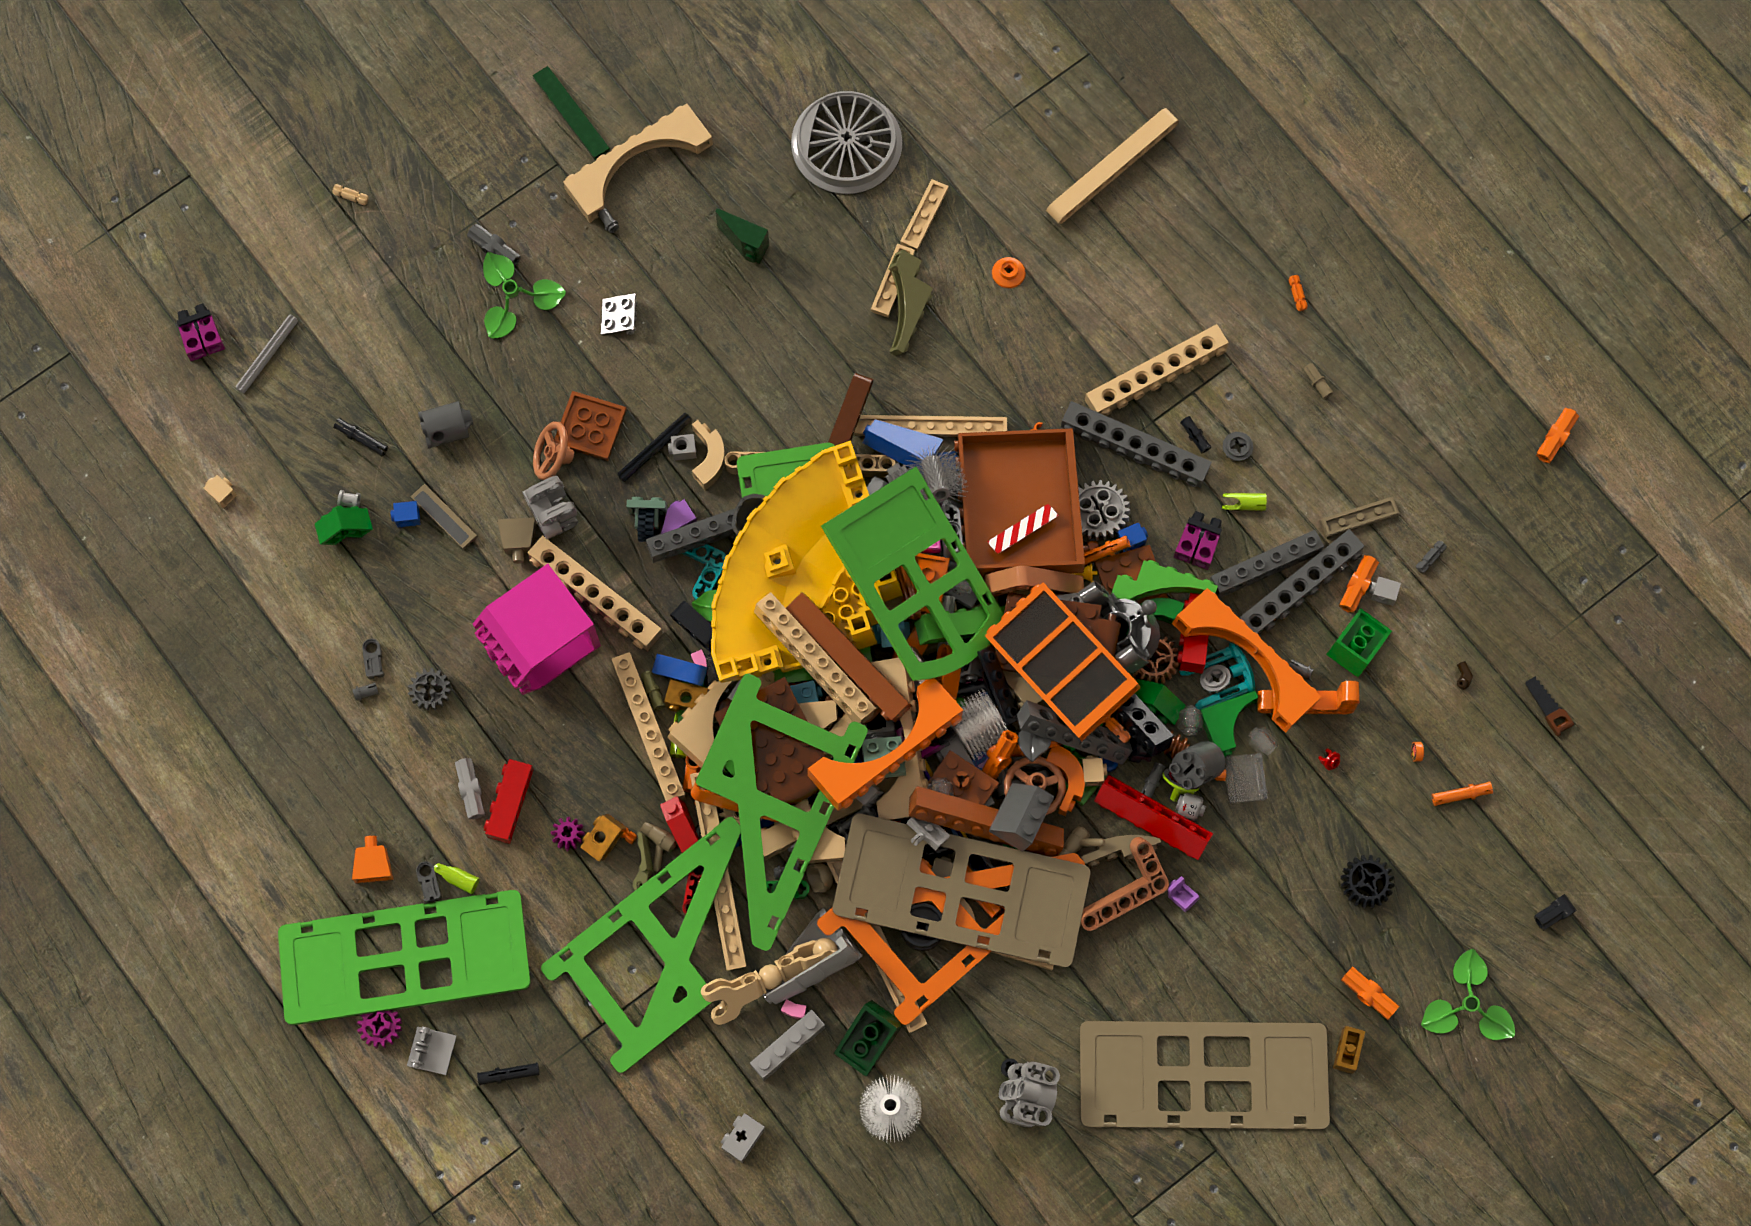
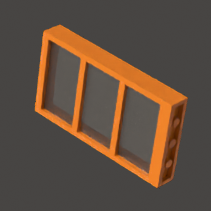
M1042 582L1035 585L1026 598H1021L1012 611H1007L997 625L994 624L989 627L985 637L1072 732L1083 741L1141 687Z

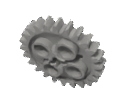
M1102 480L1099 481L1098 485L1094 481L1091 483L1092 486L1084 483V490L1078 487L1082 536L1087 533L1089 540L1092 536H1095L1096 541L1099 540L1100 536L1106 540V535L1108 534L1113 538V532H1118L1120 527L1125 528V522H1129L1130 502L1127 501V495H1122V489L1116 491V484L1110 487L1109 481L1105 485L1102 484ZM1103 496L1108 498L1104 501L1099 500V498ZM1091 497H1094L1098 509L1102 511L1103 518L1105 519L1107 524L1103 522L1099 510H1096L1095 503L1093 502ZM1083 505H1090L1087 509L1082 508ZM1110 512L1116 513L1115 516H1109L1107 514ZM1093 520L1099 521L1097 524H1091L1090 522Z

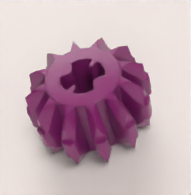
M570 817L566 818V822L560 818V825L554 824L553 827L556 830L551 831V835L554 836L552 839L553 843H558L559 849L565 845L566 851H569L570 845L577 849L576 842L579 844L583 843L579 837L585 836V832L581 831L584 828L583 825H577L578 819L576 818L572 822ZM569 830L571 836L567 837L565 831Z

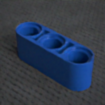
M657 654L651 673L703 687L708 667Z

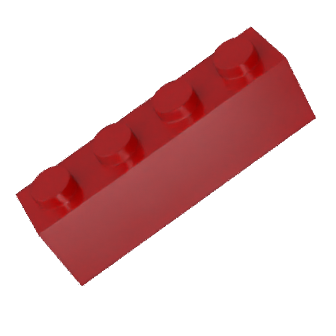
M1190 593L1189 599L1184 601L1183 609L1200 594ZM1180 634L1179 645H1182V651H1178L1177 656L1180 670L1203 674L1209 635L1185 637L1183 634Z
M509 759L508 764H504L502 769L503 779L496 788V794L498 795L496 801H492L490 806L492 814L490 820H486L484 825L487 838L508 844L511 843L534 771L532 765Z

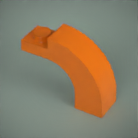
M1058 746L1051 748L1046 761L1059 767L1066 779L1068 790L1058 812L1066 816L1067 812H1072L1076 801L1073 799L1080 802L1082 800L1085 788L1084 772L1077 758L1067 749Z

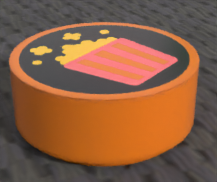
M1421 742L1412 743L1411 756L1413 762H1421L1423 760L1424 747Z

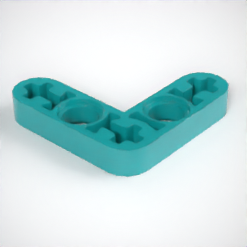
M708 544L693 549L692 553L690 551L682 553L705 564L692 591L694 600L699 598L697 591H702L703 584L706 585L704 593L714 590L723 571L722 567L726 554ZM699 548H705L707 554L699 557L696 551ZM713 552L712 557L717 559L721 556L723 563L719 562L716 564L715 559L710 557V553ZM712 572L716 576L715 579L710 582L706 581L705 575Z

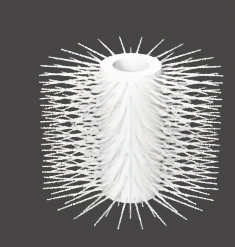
M986 692L983 693L985 696L974 700V703L972 701L967 703L966 706L968 707H964L965 705L961 707L964 708L962 720L958 725L953 726L961 742L966 746V750L970 753L969 755H972L971 757L977 755L976 751H979L980 748L982 750L984 746L985 748L990 746L991 743L989 742H993L992 744L998 742L997 738H1000L1003 731L1008 730L1005 728V723L995 704L993 705L992 700H989L991 698H988L989 696H987Z
M891 1075L890 1095L889 1088L887 1093L884 1079L883 1087L879 1078V1084H872V1086L878 1088H870L872 1093L870 1094L867 1091L863 1095L866 1096L865 1098L868 1095L871 1097L865 1104H862L868 1105L861 1108L869 1111L860 1110V1112L866 1113L862 1115L870 1120L868 1121L869 1123H872L867 1128H872L873 1134H879L883 1137V1140L885 1133L886 1140H888L890 1126V1141L891 1123L892 1127L894 1123L897 1138L899 1132L902 1139V1132L906 1136V1133L910 1131L908 1127L912 1130L910 1125L915 1127L914 1124L920 1119L918 1118L914 1123L911 1120L916 1115L921 1114L914 1115V1113L921 1111L916 1110L917 1108L921 1109V1107L914 1105L917 1104L915 1098L918 1096L912 1093L914 1087L906 1089V1085H902L906 1083H902V1080L899 1083V1078L895 1086V1075L892 1094ZM888 1107L895 1108L893 1111L886 1110Z

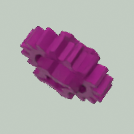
M389 1010L360 1015L363 1021L357 1022L361 1026L357 1031L359 1034H362L360 1037L362 1041L367 1040L366 1044L368 1046L373 1043L375 1049L378 1048L379 1044L386 1048L387 1042L393 1045L392 1039L399 1038L396 1032L402 1031V1028L398 1026L402 1021L400 1018H397L399 1016L397 1011ZM386 1015L392 1019L393 1023L386 1021ZM382 1022L384 1026H380V1028L377 1030L376 1026H379ZM367 1029H369V1031H373V1037L368 1035Z

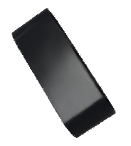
M683 601L670 616L706 650L711 652V623L686 601Z

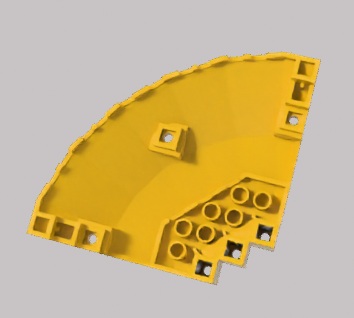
M851 441L822 450L810 459L811 461L802 467H797L795 472L786 478H781L773 487L774 490L763 498L764 501L759 507L749 514L747 522L742 531L740 530L729 555H726L721 578L718 580L717 592L714 594L712 601L711 655L721 683L741 680L745 674L761 677L762 674L781 669L785 673L804 668L754 613L756 603L770 592L785 608L803 592L859 650L877 644L872 626L878 624L821 527L824 523L869 496ZM862 493V496L857 498L856 494ZM775 560H781L779 564H774ZM895 569L874 583V587L884 604L886 601L903 596ZM771 660L770 665H765V662Z

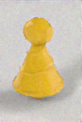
M1091 563L1084 568V573L1072 574L1083 576L1084 579L1092 583L1093 575H1097V571H1092Z

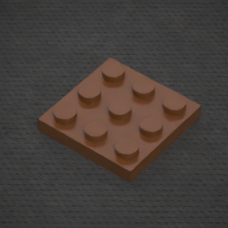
M572 391L561 420L568 436L567 446L573 449V451L608 461L627 408ZM557 430L554 442L560 444V435Z
M1150 545L1099 559L1094 564L1102 586L1111 594L1118 575H1128L1137 581L1143 561H1155ZM1167 593L1157 594L1142 598L1135 602L1141 604L1145 600H1150L1154 598H1168Z

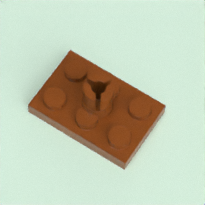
M951 750L928 781V784L943 794L981 805H986L1000 784Z

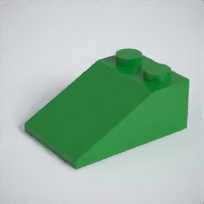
M1360 608L1326 655L1358 678L1392 630Z

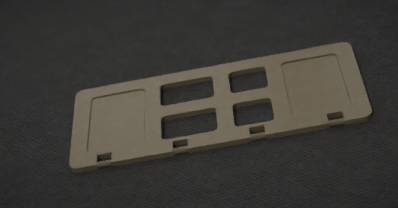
M856 814L852 818L832 907L835 915L1059 967H1068L1072 964L1090 878V869L1086 865L949 834V839L940 847L955 851L950 878L938 877L920 872L924 846L928 843L922 840L917 846L913 845L911 839L917 833L909 825L865 814ZM974 854L1012 863L1014 868L1009 891L1004 892L966 883L965 875L969 856ZM921 887L945 893L946 899L941 921L937 922L919 918L910 914L915 888ZM964 897L1003 906L1005 911L1000 934L994 935L957 926L955 922L960 899ZM856 908L868 910L867 917L855 915ZM917 922L929 924L928 930L916 929ZM978 936L990 938L988 945L978 943ZM1039 950L1050 952L1049 959L1039 957Z
M1085 1021L1080 1026L1081 1123L1085 1127L1325 1129L1330 1123L1326 1027L1321 1023ZM1187 1037L1189 1039V1065L1159 1066L1157 1063V1038ZM1247 1037L1250 1041V1066H1205L1204 1038ZM1187 1081L1190 1084V1110L1160 1111L1158 1108V1082ZM1205 1082H1249L1251 1085V1111H1207L1205 1109ZM1104 1115H1116V1122H1104ZM1168 1116H1179V1123H1168ZM1231 1116L1242 1117L1243 1123H1231ZM1294 1117H1305L1306 1124H1294Z

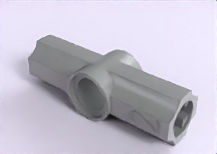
M460 759L455 762L460 795L462 800H464L468 819H479L485 816L480 796L482 792L479 780L476 778L472 759Z

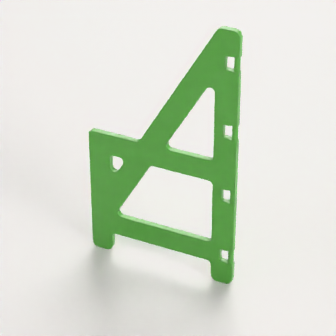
M745 674L699 772L696 784L738 804L751 939L755 947L767 951L773 945L834 806L820 790L809 812H805L759 791L756 786L750 723L754 720L831 754L834 761L844 763L855 762L868 729L865 725L854 721L849 724L844 736L833 734L758 700L756 696L761 686V680L754 675ZM849 744L856 746L851 758L844 755ZM728 760L734 762L735 775L732 778L725 776L722 772ZM823 801L830 803L825 815L819 812ZM763 815L792 827L800 833L778 884L772 893L767 891L760 827V817ZM798 858L805 860L800 872L793 869ZM772 915L779 917L774 930L768 927Z
M728 817L712 831L689 847L663 870L650 878L541 966L543 974L551 981L558 979L561 975L568 972L622 1043V1048L612 1055L610 1059L613 1067L620 1073L630 1069L712 1003L706 1001L701 995V989L707 983L691 964L690 957L741 835L740 825L733 817ZM717 833L720 839L710 845L707 840ZM703 866V874L678 935L672 938L652 913L650 905L697 867ZM668 872L671 878L662 884L658 879ZM617 911H620L623 916L613 923L609 918ZM630 921L636 924L665 962L664 969L639 1027L633 1025L585 961V957ZM570 950L573 955L564 962L560 957ZM683 986L687 991V996L679 1003H675L674 997L677 989Z

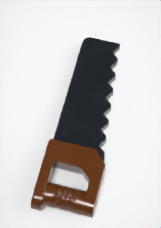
M1536 676L1525 682L1526 687L1544 713L1547 723L1557 737L1561 735V732L1574 726L1566 710L1558 707V703H1555V699L1551 698V694H1547V690L1544 689L1543 685H1540L1539 680H1536ZM1558 718L1565 720V722L1558 726L1554 723Z

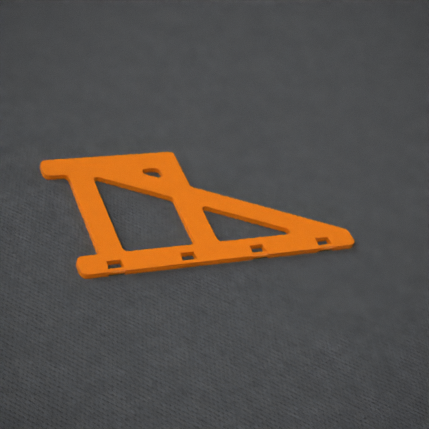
M1076 853L1052 857L1085 865L1084 861ZM921 860L920 872L936 876L926 863ZM1012 864L966 873L965 882L991 889L1010 886L1014 866ZM917 887L915 888L912 904L931 901L943 913L946 895L943 892ZM959 903L955 923L959 927L999 935L1004 913L989 927L982 929ZM832 908L817 921L818 928L827 936L832 935L840 927H845L904 995V1001L894 1010L895 1017L903 1025L912 1022L991 952L986 949L966 945L964 949L925 983H920L869 923L837 916ZM856 908L855 915L864 916L868 910ZM978 936L977 942L988 945L990 938ZM970 954L975 959L965 967L961 961ZM924 995L928 1001L918 1008L915 1002Z

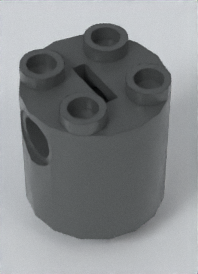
M459 401L418 412L428 449L469 437L468 428L470 425H473L470 410L461 408Z
M1201 741L1177 753L1172 760V764L1169 766V770L1184 789L1197 788L1221 775L1225 767L1224 754L1215 743Z

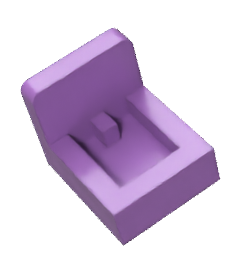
M1182 876L1178 880L1174 879L1168 887V898L1184 912L1188 911L1199 900V895L1185 884V879Z

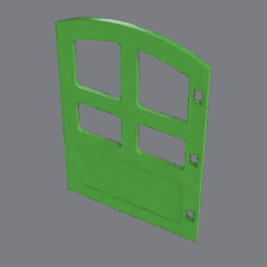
M917 467L907 471L821 525L912 681L929 680L956 671L970 663L978 656V651L986 648L991 643L985 637L987 630L992 625H997L1002 620L1001 617L1004 614ZM920 490H924L927 497L929 498L928 500L924 499ZM939 540H943L957 566L933 583H929L917 564L915 556ZM952 542H955L960 552L956 553L951 544ZM902 566L917 592L892 610H888L874 587V583L894 569ZM963 580L969 583L987 614V618L980 629L967 643L963 641L939 601V597ZM985 594L991 604L987 605L982 595ZM925 606L950 645L952 654L932 661L919 662L898 625Z

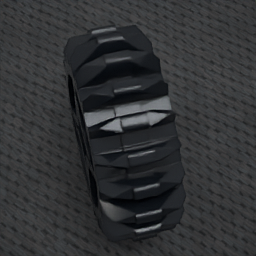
M1361 855L1360 860L1355 857L1353 863L1349 861L1347 863L1348 868L1342 870L1346 875H1341L1340 879L1346 882L1341 883L1340 886L1341 888H1347L1343 894H1350L1351 896L1348 898V901L1350 902L1354 898L1356 900L1355 906H1358L1361 902L1362 908L1365 909L1368 903L1369 907L1373 909L1375 903L1377 906H1381L1382 901H1388L1387 895H1392L1393 892L1390 889L1394 888L1395 884L1389 881L1394 880L1395 877L1392 875L1388 876L1392 869H1385L1387 862H1384L1382 865L1379 864L1381 858L1378 857L1373 861V855H1370L1368 860H1366L1365 855ZM1363 867L1372 868L1376 870L1377 873H1370L1367 871L1366 868L1364 869ZM1355 870H1358L1359 882L1353 885L1352 875ZM1382 878L1383 888L1381 893L1378 894L1376 882ZM1364 880H1371L1370 885L1369 883L1365 884ZM1365 890L1371 896H1364L1357 891Z

